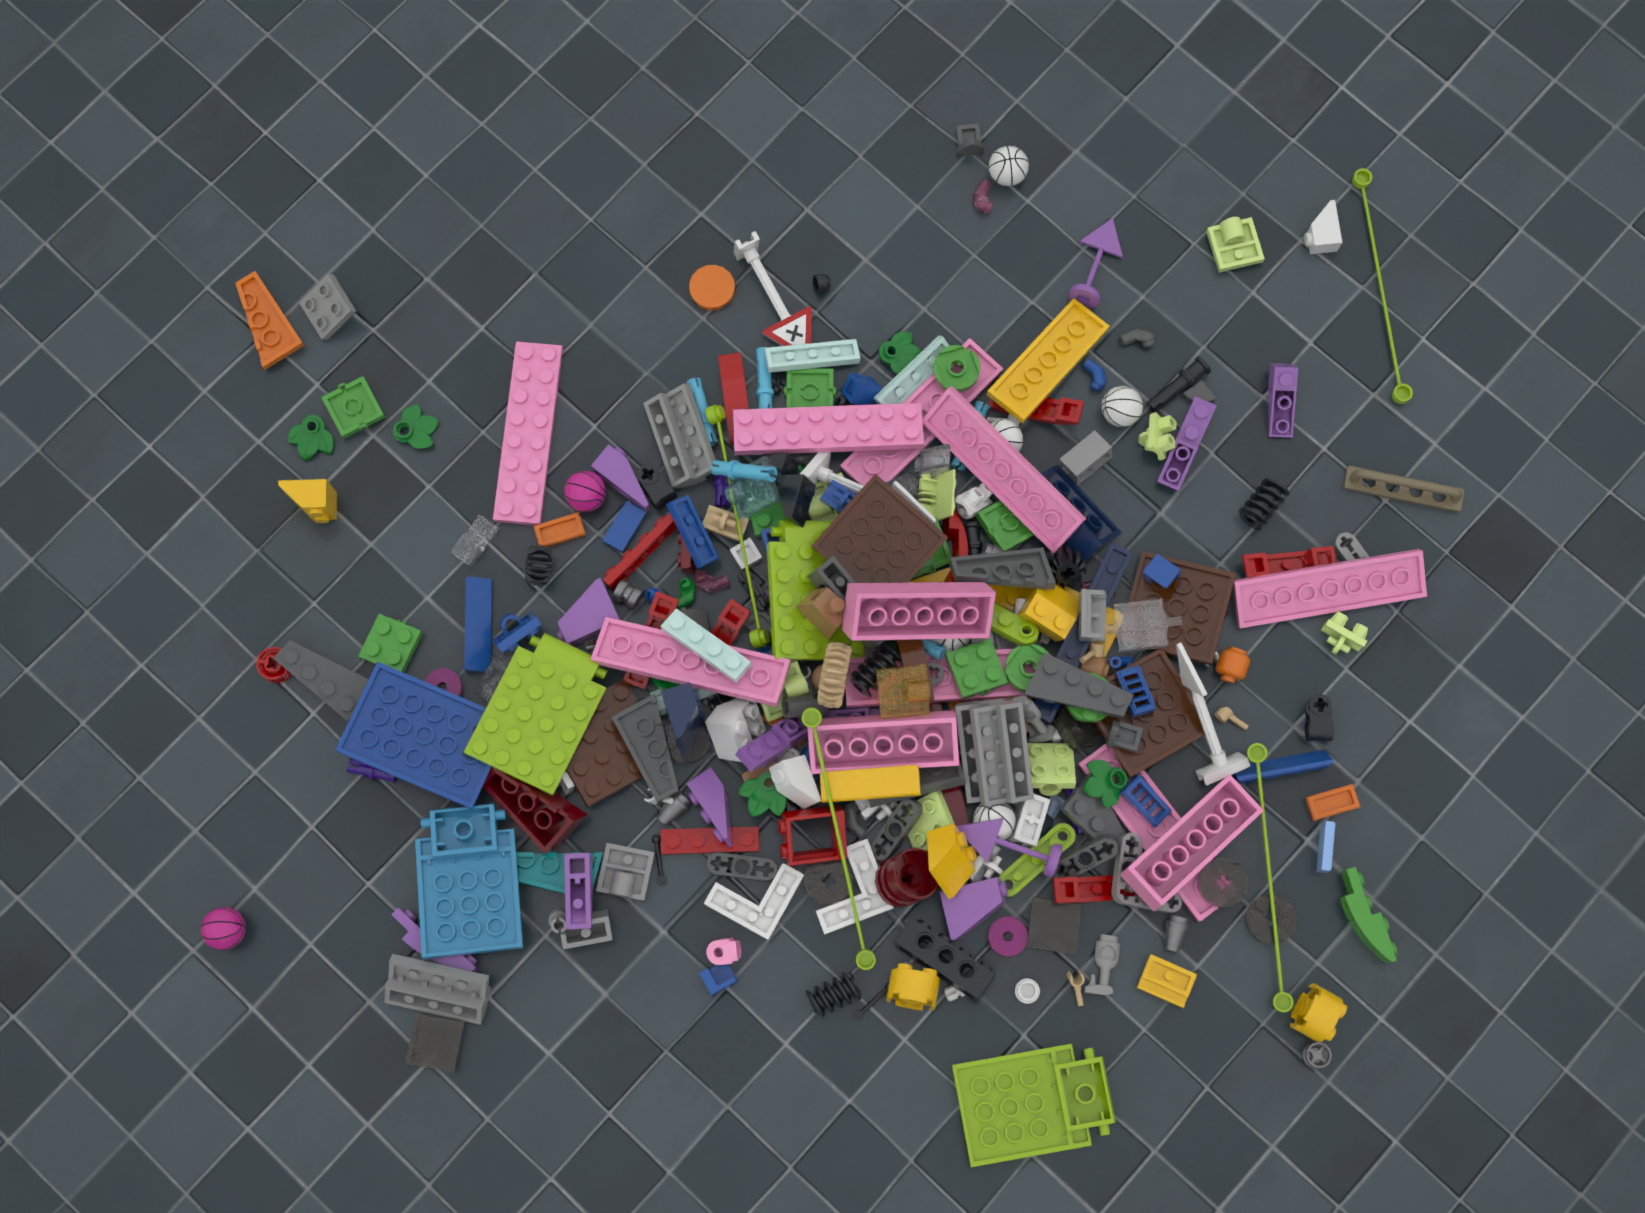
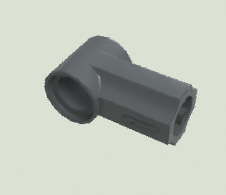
M819 688L812 690L811 695L786 697L782 700L783 715L786 719L802 717L804 710L809 707L817 708L822 718H827L830 708L819 705L817 701Z

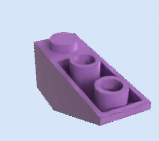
M1270 363L1268 379L1269 437L1293 438L1298 367L1294 364Z
M710 767L686 783L691 791L687 795L695 806L700 804L703 809L700 814L706 823H713L716 828L713 830V833L719 842L725 841L730 848L732 846L729 795Z

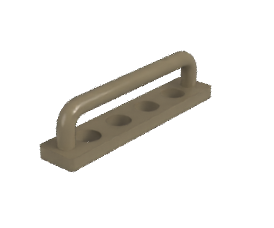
M1354 466L1346 468L1343 484L1344 490L1456 513L1461 511L1464 497V489ZM1362 479L1374 480V487H1366ZM1386 483L1397 485V492H1389L1386 488ZM1409 488L1421 490V496L1413 497L1409 492ZM1433 493L1443 494L1445 497L1444 501H1435Z

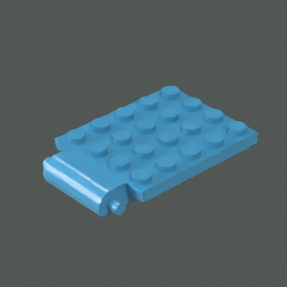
M495 803L474 805L473 810L464 806L430 810V818H421V828L431 827V838L415 839L421 955L423 960L523 948L515 829L498 830L497 820L506 819L505 809L496 810Z

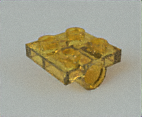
M925 664L876 669L880 719L930 714V688Z

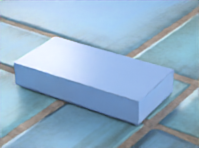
M1325 821L1320 824L1316 869L1318 873H1327L1332 868L1335 822Z

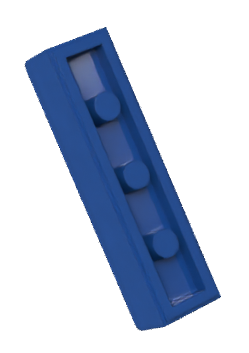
M466 577L464 669L467 673H491L492 579Z
M1325 750L1264 760L1260 763L1261 780L1325 769L1334 762ZM1250 763V767L1232 774V777L1239 784L1258 781L1256 763Z

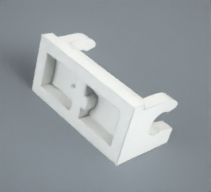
M1033 794L1034 799L1017 802L1014 812L1016 816L1015 828L1006 840L1023 843V846L1036 847L1050 799Z

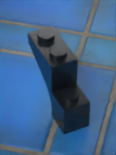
M763 454L760 466H773L777 470V476L770 475V477L776 478L774 482H764L768 486L778 487L784 516L795 525L803 528L809 514L816 485L804 474H797L798 464L787 454Z

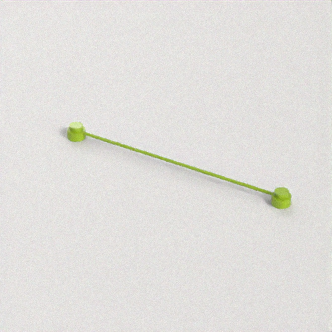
M1361 168L1355 172L1352 177V183L1356 188L1362 190L1398 383L1392 391V399L1398 404H1405L1411 399L1413 391L1409 385L1401 384L1365 192V188L1372 181V174L1369 170Z
M715 404L706 407V417L711 425L717 424L724 461L728 462L720 422L725 419L726 414L721 405ZM727 476L757 629L750 631L749 637L752 646L755 649L765 647L770 642V636L766 629L762 630L760 627L732 480Z
M809 707L802 713V722L805 726L813 729L861 944V950L856 955V964L862 970H869L874 967L876 958L872 950L865 949L816 730V727L822 720V716L817 708Z
M1254 743L1248 748L1247 757L1251 762L1256 763L1260 806L1264 810L1261 816L1280 992L1273 997V1006L1280 1012H1288L1292 1009L1294 1001L1292 996L1283 990L1260 763L1267 757V749L1260 743Z

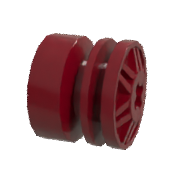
M918 848L905 849L897 855L886 859L879 865L875 875V885L878 894L890 906L898 908L908 907L928 898L936 891L939 885L929 871L928 852Z

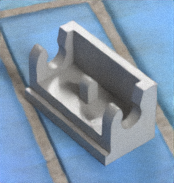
M1094 430L1059 459V462L1064 466L1062 470L1078 486L1112 458V446Z
M1081 589L1079 593L1078 641H1106L1107 593L1104 590Z

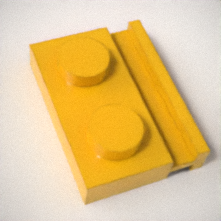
M1150 954L1136 988L1180 1008H1184L1197 974Z

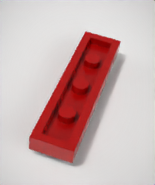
M670 512L666 516L660 517L655 523V527L649 533L643 534L638 544L632 550L629 549L624 553L616 567L612 566L607 570L603 581L612 592L615 591L622 579H627L677 529Z
M731 827L732 846L730 848L725 841L720 843L713 833V830L716 828L661 829V855L759 852V827Z

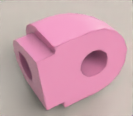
M733 937L721 938L712 941L708 945L706 954L710 962L715 965L732 964L741 958V944L739 940H734Z

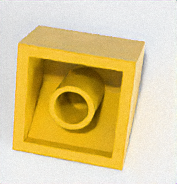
M327 479L278 481L279 487L315 522L328 523L329 520H337V492Z
M1055 585L1054 590L1032 588L1017 615L1035 624L1038 631L1057 642L1066 638L1075 623L1079 611V600Z
M954 823L927 831L929 871L948 899L953 898L975 872L974 861L977 860L974 847L968 845L964 832H960Z

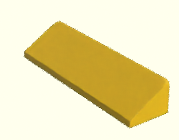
M918 765L826 772L832 802L921 795ZM821 772V799L822 803H825L829 801L827 797L823 774Z

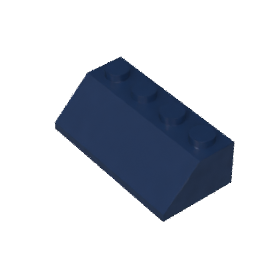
M1058 465L1041 473L1086 518L1065 542L1072 551L1077 549L1081 556L1084 557L1085 562L1095 557L1120 535L1121 531Z
M690 682L661 691L681 758L687 756L702 727L701 719L704 718L697 688L692 689Z

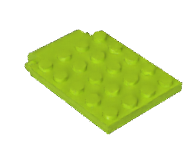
M780 520L779 527H771V536L779 537V542H769L767 544L772 654L775 656V659L824 660L826 648L830 642H840L851 646V658L865 657L864 644L860 640L851 641L842 630V626L828 640L796 608L811 590L817 589L807 576L826 559L811 546L833 521L806 520L802 528L795 525L791 520Z
M544 633L541 639L534 635L532 636L529 644L537 647L534 653L520 646L517 647L464 750V754L553 796L606 691V687L593 682L595 676L604 679L607 670L601 668L600 663L591 661V654Z
M1067 1044L952 1065L970 1167L1092 1146L1090 1127L1099 1126L1100 1136L1110 1135L1109 1124L1116 1123L1103 1056L1095 1058L1094 1049L1088 1048L1083 1049L1085 1060L1075 1061L1073 1045Z

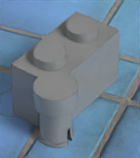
M554 909L549 915L551 929L555 933L560 931L563 949L613 940L608 909L592 912V929L566 930V911L563 909Z

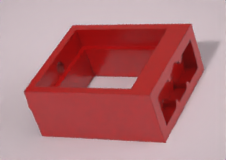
M833 805L844 856L847 859L844 810L839 805ZM830 806L785 811L782 813V820H778L779 833L783 835L784 843L780 844L781 858L785 859L789 866L841 859ZM830 816L832 847L793 852L791 821Z

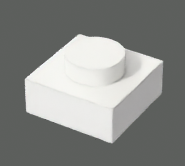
M751 538L746 539L744 547L748 567H751L763 558ZM738 544L730 549V553L741 570H744L745 564L741 544Z

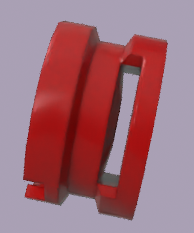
M269 647L263 650L256 662L259 674L272 683H282L292 676L288 670L273 659L281 650L278 647Z

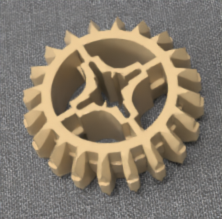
M830 642L827 645L817 697L819 705L827 708H839L842 705L851 661V646L840 642Z

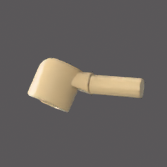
M1090 642V650L1079 661L1085 663L1092 657H1103L1105 643L1097 644V642Z
M1228 707L1220 708L1214 714L1221 723H1225L1229 719L1244 730H1247L1249 725L1233 715L1232 710Z
M1077 969L1078 977L1073 979L1072 974L1068 971L1066 976L1071 985L1074 986L1077 1005L1083 1006L1081 986L1085 978L1079 969Z

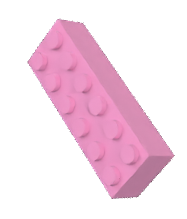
M985 582L847 583L842 630L851 641L989 638L996 592Z
M956 710L822 718L820 724L816 727L826 772L918 765L919 768L959 765ZM807 727L811 773L820 774L822 770L813 729Z
M1229 774L1119 875L1154 912L1162 907L1264 810Z

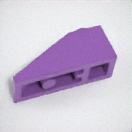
M608 444L592 463V471L648 514L651 511L649 504L626 458L627 454L619 447L614 449Z
M564 854L566 930L592 929V854Z

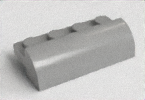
M683 383L668 393H659L644 402L643 404L672 488L689 487L707 480L706 476L711 474V466L718 467V465L712 464L716 459L690 385Z
M1003 698L982 701L972 700L955 705L963 773L966 779L967 803L981 802L969 708L984 706L987 703L1004 701Z
M1022 701L987 703L984 706L969 708L981 806L986 807L1006 802L1017 803L1034 799Z
M392 954L389 960V976L385 984L384 1003L481 1025L490 996L489 975Z

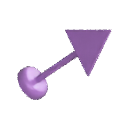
M1113 218L1080 240V243L1098 249L1086 284H1075L1068 292L1070 301L1075 298L1086 308H1095L1100 302L1099 292L1091 285L1103 251L1123 258Z
M1004 818L956 826L960 832H964L968 842L987 863L996 843L1044 860L1043 874L1049 878L1053 877L1061 856L1062 845L1053 844L1046 855L1000 839L997 836Z

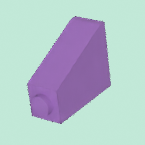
M601 578L596 579L557 622L560 630L556 632L561 641L575 647L599 636L605 617L620 620Z
M995 877L963 885L951 899H948L944 891H940L951 940H961L1007 903L1006 896L1009 893L1005 881L1002 882L1001 878Z

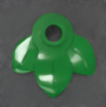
M904 331L894 334L891 340L882 343L878 350L880 359L884 363L889 364L892 371L897 375L922 352L916 345L911 344L913 334ZM887 349H891L894 355H890Z
M413 405L404 410L401 420L394 425L393 436L397 441L409 443L415 449H426L433 446V441L429 435L436 430L439 421L435 417L421 415L419 405ZM403 429L409 430L407 435L401 434Z
M318 415L306 416L302 424L294 426L288 434V442L298 444V453L305 461L312 458L318 449L327 454H331L333 451V435L325 429V422ZM311 422L316 423V429L313 431L309 428Z
M1105 760L1090 761L1087 767L1092 776L1084 784V793L1094 798L1101 797L1105 808L1115 805L1119 800L1120 790L1127 783L1126 773L1118 767H1111Z
M770 771L762 773L758 778L748 779L739 790V795L749 798L748 809L752 817L761 815L768 808L777 816H781L784 812L786 797L777 791L775 784L770 788L764 785L766 780H772Z

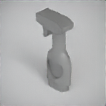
M1026 695L1012 699V701H1022L1024 721L1030 723L1027 731L1030 733L1028 738L1030 743L1049 741L1053 738L1055 728L1052 725L1045 726L1040 719L1041 711L1031 699H1028Z
M1100 934L1095 948V962L1100 968L1099 985H1095V975L1091 974L1089 984L1084 987V993L1100 996L1113 994V989L1109 986L1111 969L1119 961L1120 944L1118 943L1117 936Z

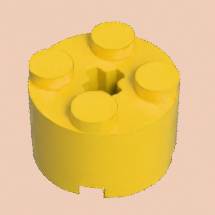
M899 963L896 969L891 970L886 1001L890 1003L891 999L896 1000V1006L923 1011V1006H930L929 1011L935 1010L940 984L937 971L929 968H923L922 971L913 970V966Z
M1312 983L1308 986L1311 991L1308 994L1303 992L1297 1000L1291 1014V1018L1295 1019V1021L1290 1023V1027L1316 1042L1331 1041L1336 1033L1335 1025L1338 1019L1345 1015L1347 1005L1343 1004L1342 998Z

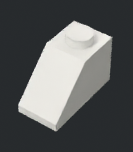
M1330 200L1304 235L1305 246H1309L1310 254L1337 252L1342 244L1335 200Z
M805 755L783 760L769 767L771 778L777 791L803 809L822 801Z

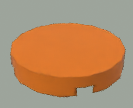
M706 265L699 268L692 275L689 283L690 296L700 308L709 311L719 310L733 299L735 293L734 279L731 273L724 267Z

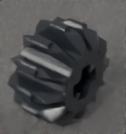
M531 545L527 550L525 580L527 583L537 586L547 585L551 575L552 550L550 547H544V545Z
M1068 546L1065 551H1062L1058 547V553H1050V559H1048L1056 585L1060 584L1062 588L1066 584H1070L1073 587L1074 581L1081 582V576L1086 574L1085 559L1077 549L1072 551Z

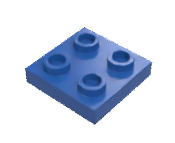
M532 612L521 619L516 614L507 613L500 620V628L503 632L492 640L502 653L505 650L511 652L520 645L518 641L523 637L530 638L539 631L538 627L541 625V622ZM509 619H515L518 625L511 631L506 630V622Z

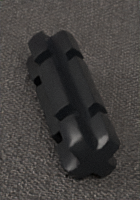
M744 569L737 577L741 584H745L743 587L751 598L747 574ZM750 572L756 607L760 612L766 611L770 608V601L767 597L764 598L765 593L756 579H752L754 576Z

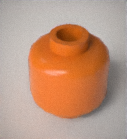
M1229 646L1228 649L1220 652L1215 670L1221 675L1220 679L1222 681L1234 684L1235 680L1245 679L1250 665V658L1246 656V651Z

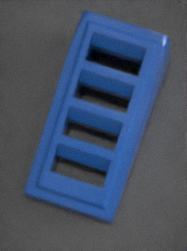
M1139 665L1115 673L1120 689L1131 694L1142 691L1143 695L1132 698L1127 708L1131 718L1152 713L1156 710L1153 697ZM1136 674L1137 678L1128 681L1124 680L1125 676ZM1139 683L1140 687L1133 688L1130 690L1127 687L1129 685ZM1145 700L1146 704L1136 707L1134 704Z
M1140 775L1131 777L1123 789L1120 790V795L1154 828L1172 811ZM1136 786H1138L1139 788L1133 794H1131L1130 792ZM1144 792L1146 795L1138 802L1137 798ZM1152 799L1154 802L1145 809L1144 806ZM1159 806L1161 810L1152 817L1150 814Z

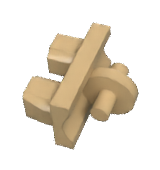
M709 505L702 522L705 529L740 542L735 514ZM738 515L742 536H744L749 519Z

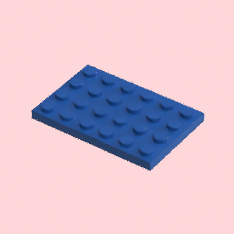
M380 662L376 663L335 749V752L471 810H473L492 768L464 754V750L486 707Z

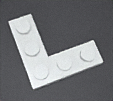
M868 839L847 846V857L861 891V894L854 896L859 922L894 909L893 906L883 901L877 892L875 875L878 865ZM850 898L816 911L824 935L856 923Z
M782 863L759 906L715 882L704 905L769 940L800 885L804 874Z

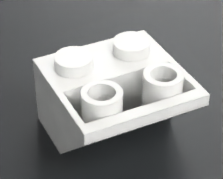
M741 698L718 705L705 721L719 759L741 762L735 755L738 749L766 732L757 703Z

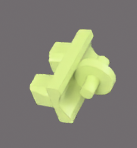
M1156 412L1150 414L1149 428L1146 429V432L1139 435V444L1144 446L1146 451L1155 452L1159 460L1166 459V451L1175 448L1174 437L1170 433L1168 434V432L1176 429V420L1171 415L1161 418Z
M1338 611L1321 628V631L1330 635L1326 642L1334 646L1331 652L1336 655L1340 649L1348 653L1351 648L1359 652L1367 643L1365 638L1368 628L1356 623L1352 631L1344 628L1348 617Z

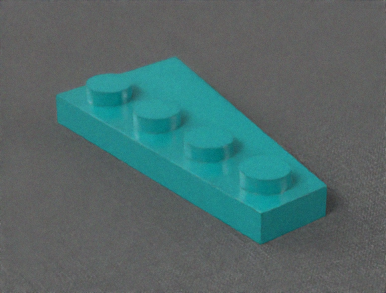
M517 852L519 884L565 895L564 854L572 853ZM603 852L590 853L593 857V891L604 856Z

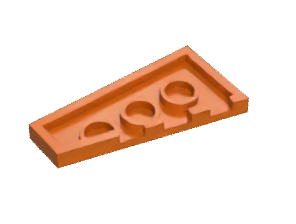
M256 271L235 283L264 370L304 346Z

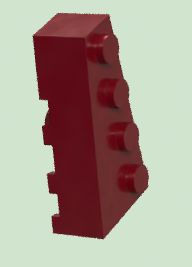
M495 768L490 770L483 786L545 854L560 847L588 815L557 793H554L553 796Z

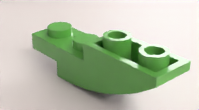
M1356 867L1342 871L1341 874L1348 895L1339 899L1351 926L1363 943L1384 963L1397 961V948L1395 943L1390 941L1388 935L1390 928L1386 917H1382L1381 912L1371 915L1372 903L1369 896H1365L1362 887L1364 886V879L1361 872H1357Z

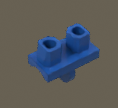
M832 480L827 490L821 496L820 501L841 513L856 494L835 480Z

